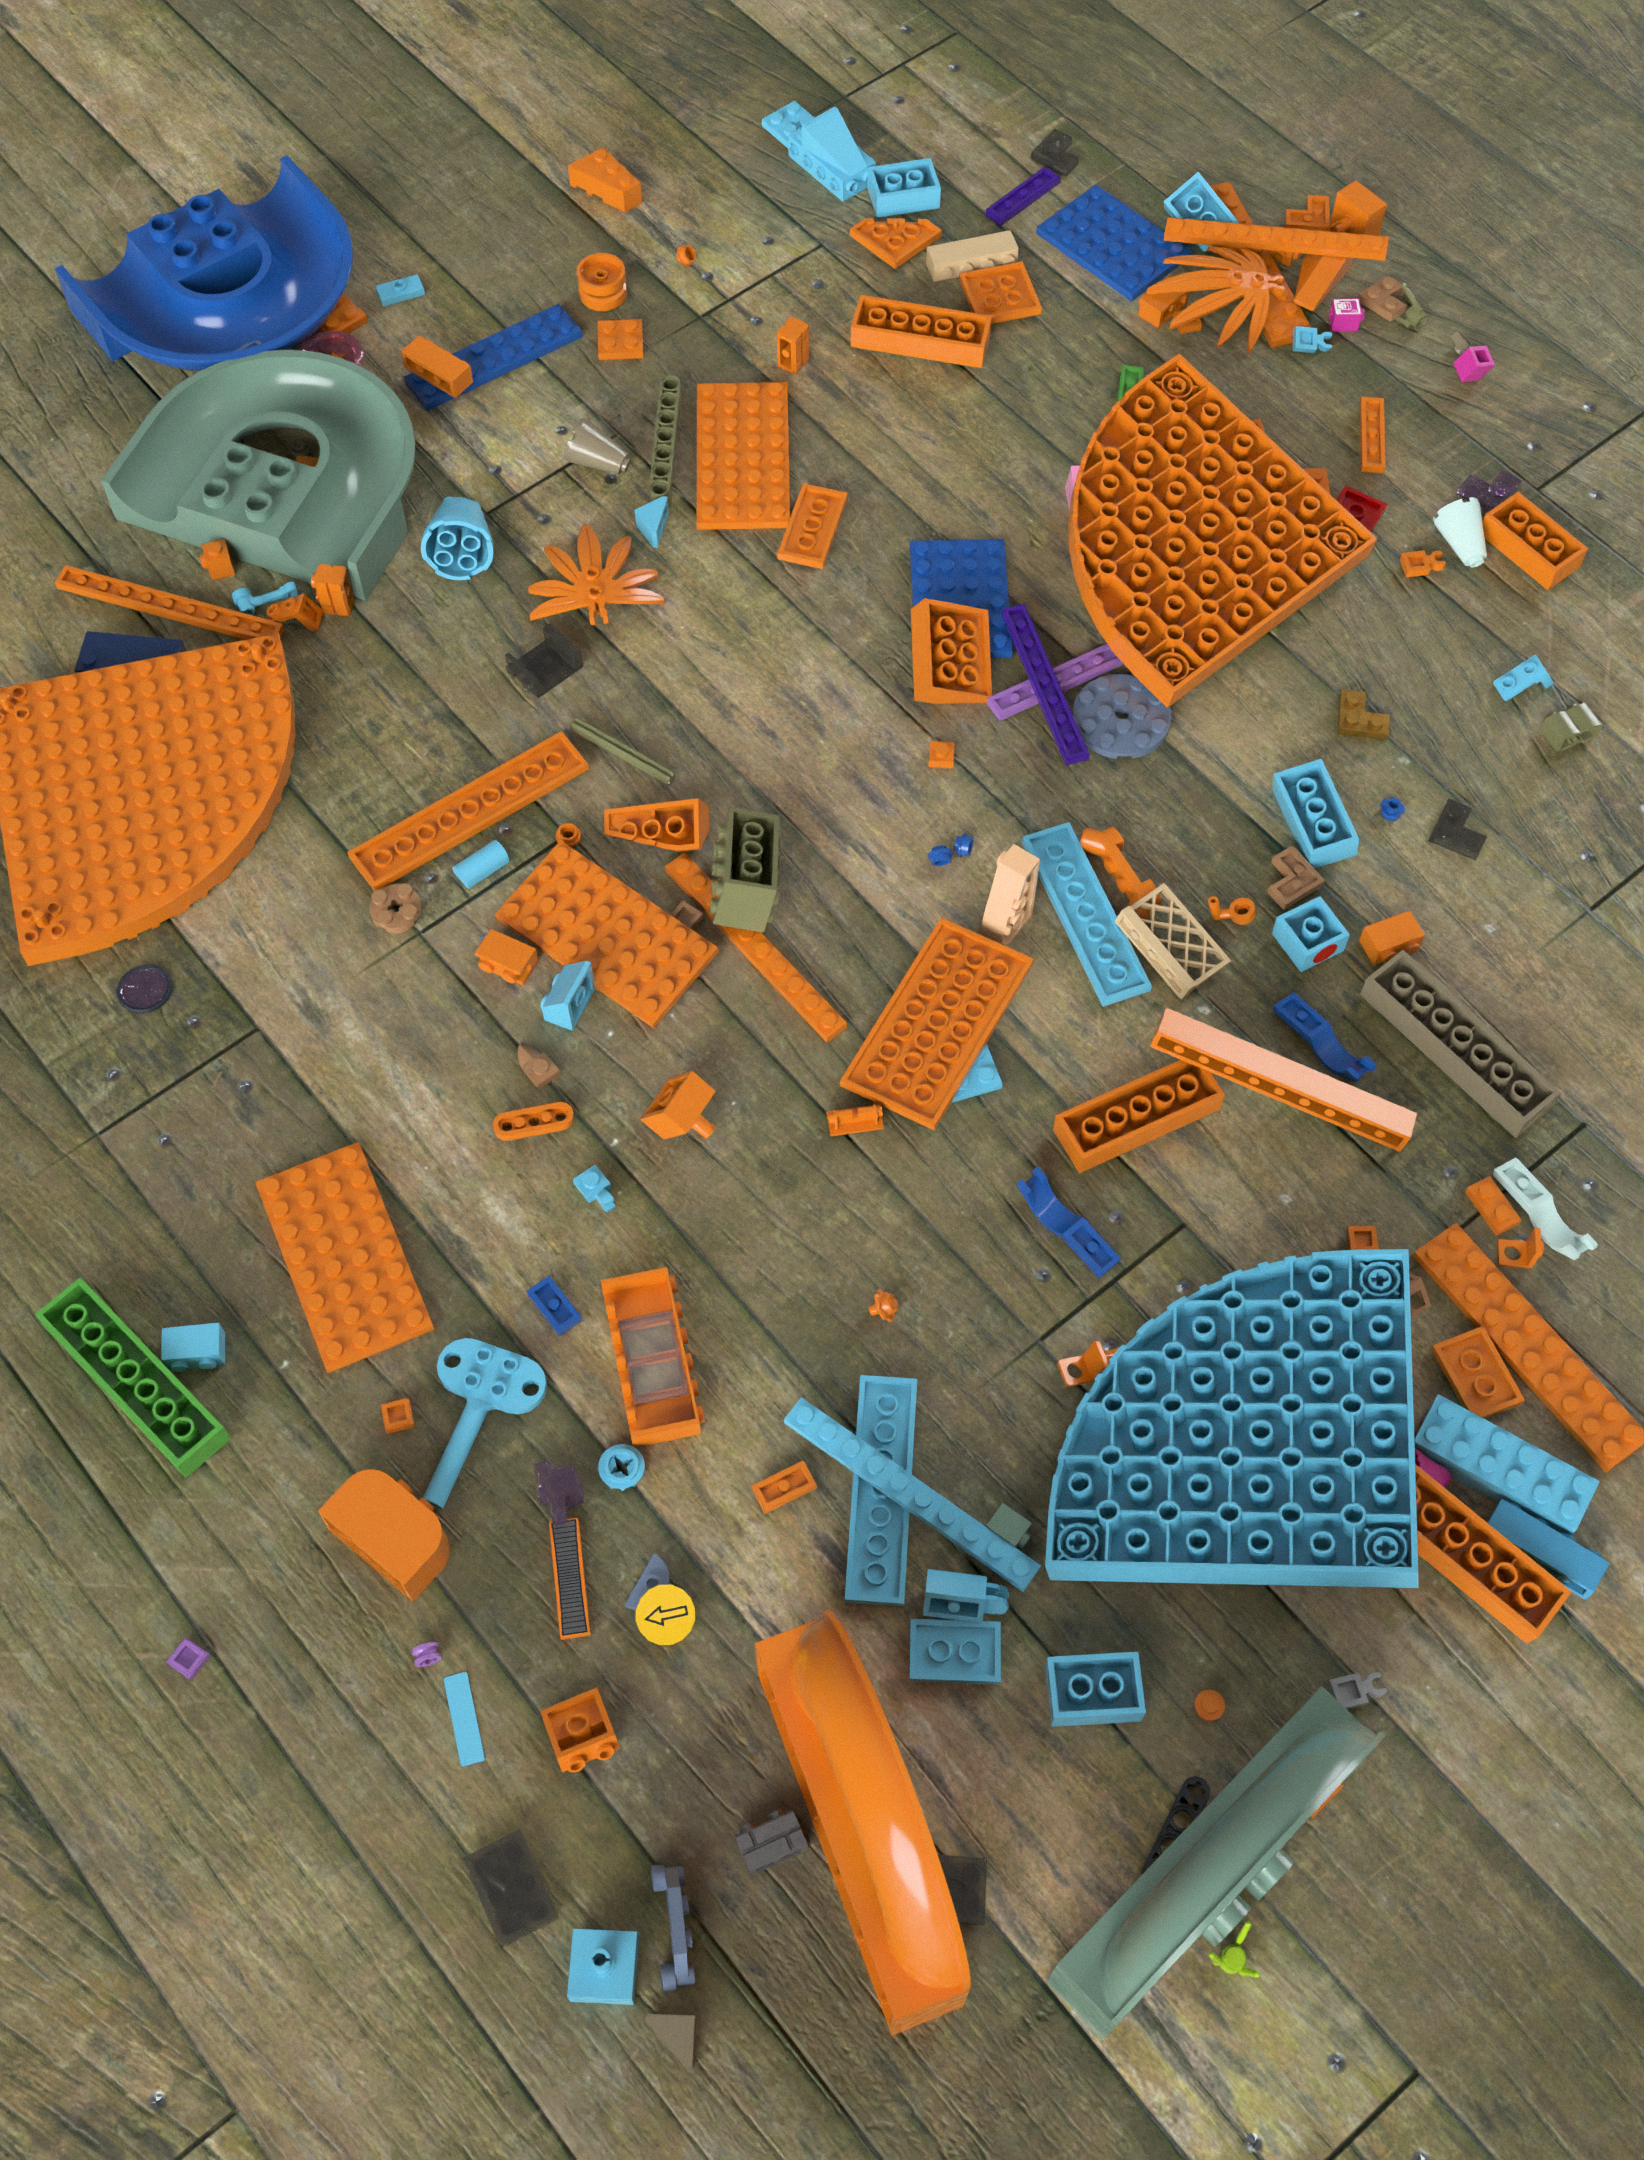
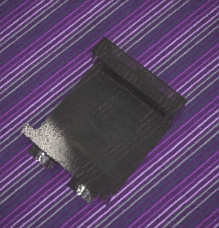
M551 623L543 628L545 641L518 660L509 652L505 654L508 674L512 678L516 677L521 682L523 688L528 693L532 692L537 698L543 696L583 667L581 651Z

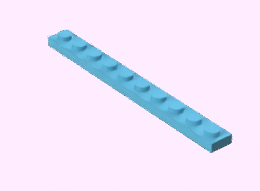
M802 1397L784 1418V1423L1022 1592L1026 1590L1040 1570V1564Z

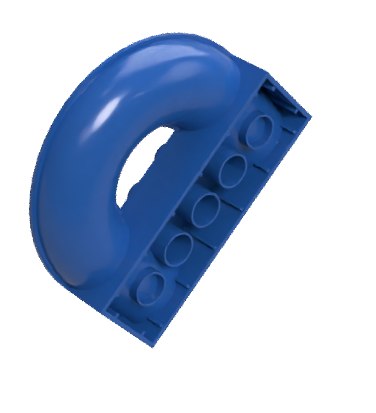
M286 155L280 158L281 168L276 184L265 197L257 202L247 205L233 204L220 189L206 195H197L192 197L186 205L167 214L155 215L147 224L126 233L127 248L120 264L108 275L96 280L85 281L72 277L63 265L54 269L69 309L112 361L134 351L159 364L179 369L201 371L225 360L243 358L264 351L291 350L308 339L323 325L337 306L347 286L353 264L352 241L341 214L291 158ZM257 340H259L261 343H263V344L257 345V344L254 342L252 345H250V346H249L248 348H246V349H242V350L235 351V350H237L238 348H240L241 346L245 345L246 343H250V342L257 341Z

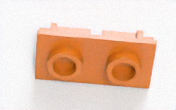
M879 1104L826 1112L830 1137L884 1129L882 1107Z

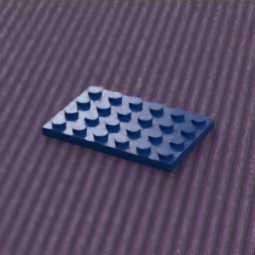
M1098 185L1091 187L1037 226L1036 229L1037 235L1131 302L1147 291L1150 286L1159 282L1181 265L1163 264L1165 258L1191 255L1192 253L1189 248L1180 242L1164 241L1163 230Z
M1004 539L910 541L913 607L924 598L988 610L990 658H1012V638L1001 615L1002 609L1009 607Z

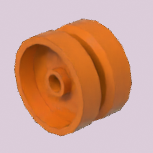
M595 253L588 255L580 261L576 274L579 284V298L582 304L595 311H609L622 305L627 298L626 273L622 260L612 254Z

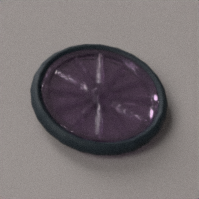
M154 965L135 967L126 972L120 979L116 990L118 1001L125 1009L134 1013L155 1011L163 1006L171 995V978L165 970Z

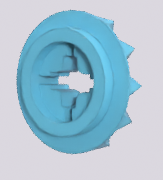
M626 1444L615 1445L607 1449L602 1454L598 1464L599 1475L602 1481L611 1489L616 1488L622 1491L631 1486L635 1487L636 1483L643 1478L645 1469L642 1454L633 1446ZM615 1459L623 1465L629 1464L627 1466L628 1476L621 1471L614 1473L617 1470Z

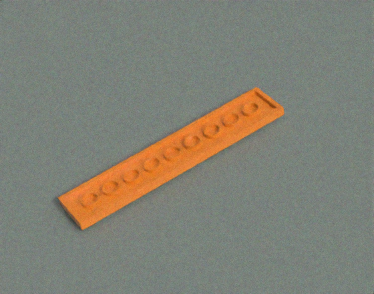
M1230 181L1210 186L1238 220L1239 224L1254 225ZM1216 246L1227 248L1235 252H1237L1238 249L1237 247ZM1249 249L1262 258L1266 266L1267 275L1272 277L1282 276L1268 250ZM1285 279L1281 286L1285 287L1281 297L1269 294V309L1262 332L1271 348L1293 343V329L1295 326L1311 327L1301 307L1293 303L1294 295Z
M560 731L347 852L348 856L374 891L381 889L588 771L589 764L564 733Z
M1457 1223L1414 1252V1259L1476 1328L1484 1326L1498 1353L1605 1473L1609 1472L1644 1445V1429Z

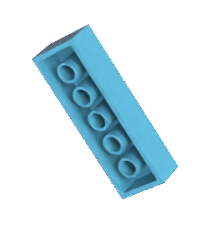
M1439 1394L1431 1404L1414 1437L1415 1449L1435 1463L1445 1467L1451 1473L1453 1479L1497 1503L1501 1499L1515 1502L1522 1508V1511L1532 1517H1539L1545 1520L1552 1529L1570 1536L1577 1530L1600 1482Z

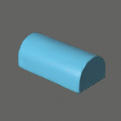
M493 840L453 866L452 869L459 880L470 889L509 863V857L502 845L497 840Z

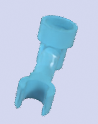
M288 582L278 590L256 597L252 596L248 588H239L232 593V599L235 606L239 607L240 612L254 615V607L274 600H286L299 594L295 583Z

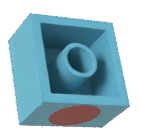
M1321 896L1278 916L1272 931V935L1300 972L1343 952L1350 936Z

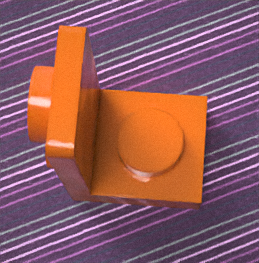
M301 594L272 604L267 609L266 619L282 623L296 618L308 630L313 632L319 629L323 610L305 594Z

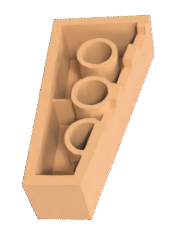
M1015 844L1008 851H1003L997 860L998 867L979 930L980 935L1007 947L1032 917L1040 865L1039 858Z

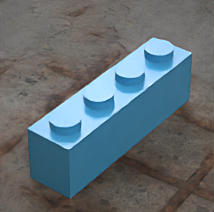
M1501 1499L1487 1520L1489 1525L1570 1591L1584 1600H1587L1595 1592L1610 1564L1597 1551L1582 1547L1576 1543L1572 1536L1566 1533H1559L1549 1527L1545 1520L1539 1517H1532L1522 1511V1508L1515 1502Z

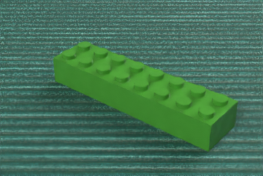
M81 1277L35 1314L44 1328L185 1478L191 1475L231 1440L224 1427Z

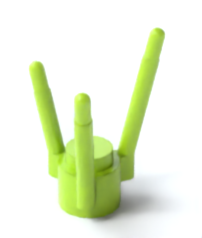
M1250 1921L1245 1922L1233 1945L1226 1946L1219 1956L1214 1952H1210L1209 1957L1215 1966L1220 1965V1968L1228 1974L1239 1973L1242 1977L1258 1978L1260 1977L1259 1971L1246 1968V1954L1241 1948L1242 1942L1252 1925Z

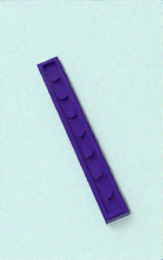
M1020 604L1002 609L1001 615L1065 766L1089 760L1090 754L1026 605Z

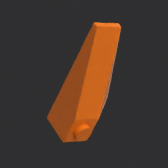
M1307 254L1302 260L1293 303L1314 311L1350 270L1353 258Z
M699 798L604 810L605 835L677 852L701 849L710 830L709 806Z

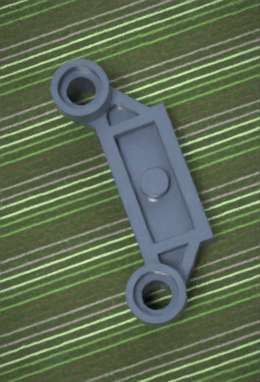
M664 1864L651 1866L653 1892L666 1891L673 1955V1963L661 1964L660 1966L663 1992L676 1990L677 1986L695 1984L693 1964H687V1949L692 1948L691 1929L684 1926V1915H689L687 1895L681 1896L680 1887L685 1885L683 1865L664 1867Z

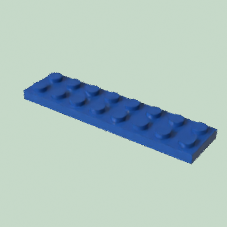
M557 304L453 353V356L466 361L471 366L473 383L460 395L582 338V330L562 306ZM414 373L404 376L405 384L427 411L454 399L451 395Z

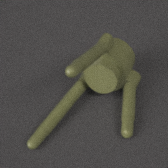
M1402 283L1401 287L1405 291L1403 296L1411 307L1405 313L1406 319L1399 316L1395 320L1401 322L1407 329L1411 326L1416 330L1420 329L1426 324L1429 316L1418 304L1406 284Z

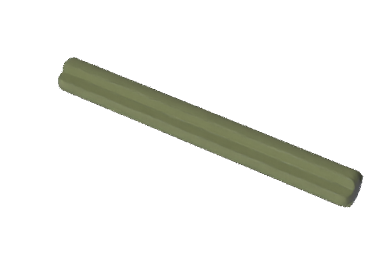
M575 718L570 726L573 732L663 783L670 785L675 779V772L586 721Z

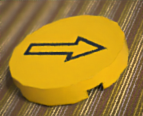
M659 1584L648 1589L640 1598L635 1609V1621L639 1631L649 1641L658 1645H673L682 1641L691 1632L695 1622V1607L691 1597L683 1589L671 1584Z

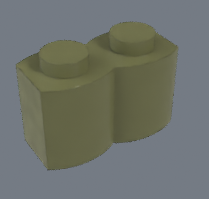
M1586 703L1578 705L1573 704L1565 711L1548 714L1543 720L1540 731L1555 751L1558 752L1598 736L1603 724Z

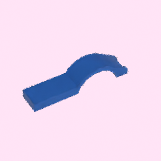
M1294 992L1274 1005V1013L1310 1044L1318 1060L1335 1075L1358 1082L1364 1073L1376 1069L1377 1064L1368 1056L1356 1058L1349 1054L1337 1041L1331 1024Z
M1037 1166L1032 1171L1034 1176L1026 1183L1021 1179L1016 1184L1039 1221L1051 1232L1062 1237L1098 1279L1101 1278L1121 1258L1084 1217L1071 1213L1062 1205L1052 1192L1048 1183V1177Z

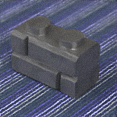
M784 1808L779 1809L767 1816L769 1821L757 1825L756 1822H751L739 1829L740 1834L736 1835L735 1838L750 1876L808 1850L807 1841L793 1810L786 1812Z

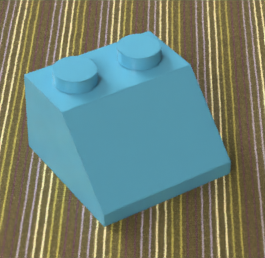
M583 961L565 965L561 973L556 974L552 983V989L549 995L546 994L543 997L540 1006L545 1021L571 1031L574 1030L595 991L591 962Z

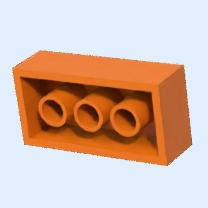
M1520 492L1515 493L1486 513L1483 519L1485 539L1546 590H1550L1579 569L1588 551L1584 544Z

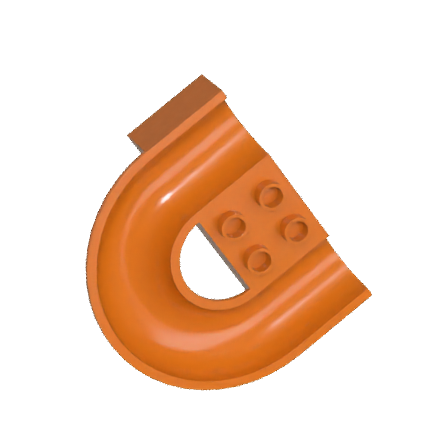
M830 1609L823 1610L820 1613V1618L756 1642L757 1672L884 2017L893 2036L963 2007L971 1987L970 1970L948 1885L923 1811L890 1725L847 1632Z

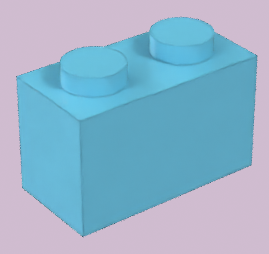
M220 1323L162 1328L161 1361L172 1372H185L188 1368L196 1367L214 1369L216 1365H225V1332Z

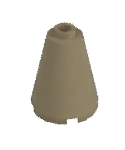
M581 418L572 431L574 433L572 440H568L566 444L564 459L570 463L618 475L622 471L626 472L631 463V460L628 459L629 453L589 419Z

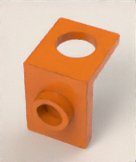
M1534 1228L1526 1241L1498 1239V1265L1533 1268L1538 1258L1543 1256L1544 1251L1540 1228ZM1515 1247L1520 1253V1258L1517 1260L1508 1259L1504 1253L1505 1248Z

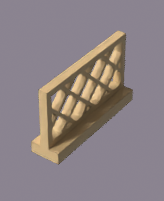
M1165 883L1132 906H1127L1121 910L1114 921L1181 1000L1231 962L1229 957ZM1162 893L1169 901L1168 907L1155 905L1156 896ZM1139 908L1150 910V920L1141 919L1135 911ZM1155 911L1168 913L1167 923L1154 921ZM1172 915H1181L1185 919V926L1172 924ZM1154 927L1167 929L1166 940L1159 939L1153 934ZM1171 931L1185 932L1184 943L1171 941ZM1189 933L1198 935L1202 939V946L1189 944ZM1170 948L1184 949L1183 959L1174 958L1170 953ZM1188 950L1201 952V962L1189 961ZM1206 953L1215 954L1221 962L1217 965L1207 964ZM1187 966L1200 968V977L1194 981L1187 973Z

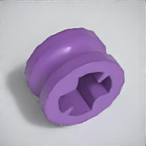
M437 1642L424 1643L412 1649V1655L417 1657L414 1661L416 1667L429 1666L442 1659L441 1654L437 1653L439 1649Z

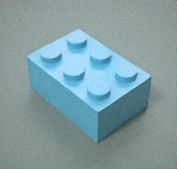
M931 158L868 167L867 189L877 218L940 208L941 187Z
M1139 1652L1047 1657L1044 1669L1050 1727L1142 1722L1146 1709Z

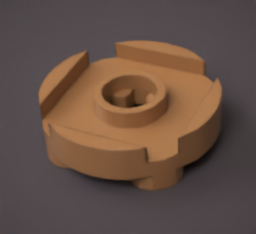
M409 884L388 885L375 890L371 895L372 900L369 905V911L372 921L378 928L380 926L386 929V932H405L415 925L414 922L422 915L420 898ZM394 905L402 906L399 907L398 912H394L393 909H390Z

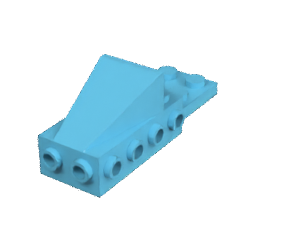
M793 101L762 119V127L788 148L789 156L842 202L867 188L868 167L876 166V162L856 145L838 108L833 107L821 115L813 117L796 101Z

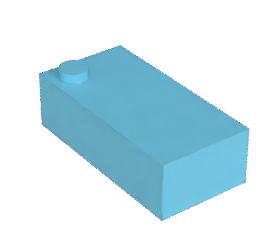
M1322 759L1273 774L1272 791L1302 856L1314 869L1357 856L1359 846L1358 835Z

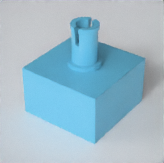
M573 1929L567 1998L570 2002L635 2005L640 1941L638 1932Z

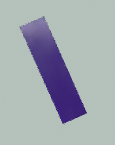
M1046 167L1042 168L986 209V216L1002 226L1060 183L1061 177Z

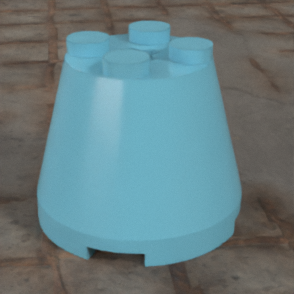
M446 497L422 535L421 554L423 560H426L435 569L436 574L451 580H469L471 576L483 570L486 571L492 562L494 544L481 510V505L477 501L463 497Z

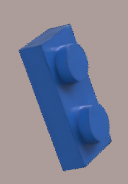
M547 1276L526 1291L527 1296L559 1337L582 1321L581 1315L550 1276Z

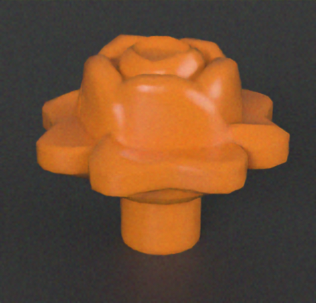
M878 1289L877 1294L874 1295L875 1304L868 1307L869 1312L872 1316L879 1314L883 1320L886 1319L888 1322H892L893 1317L896 1316L895 1312L898 1311V1302L893 1294Z

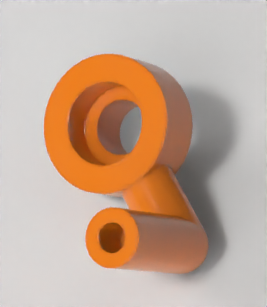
M1212 896L1208 899L1211 916L1214 920L1231 918L1234 923L1245 925L1252 922L1256 917L1254 902L1248 898L1234 900L1227 909L1220 908L1217 897Z

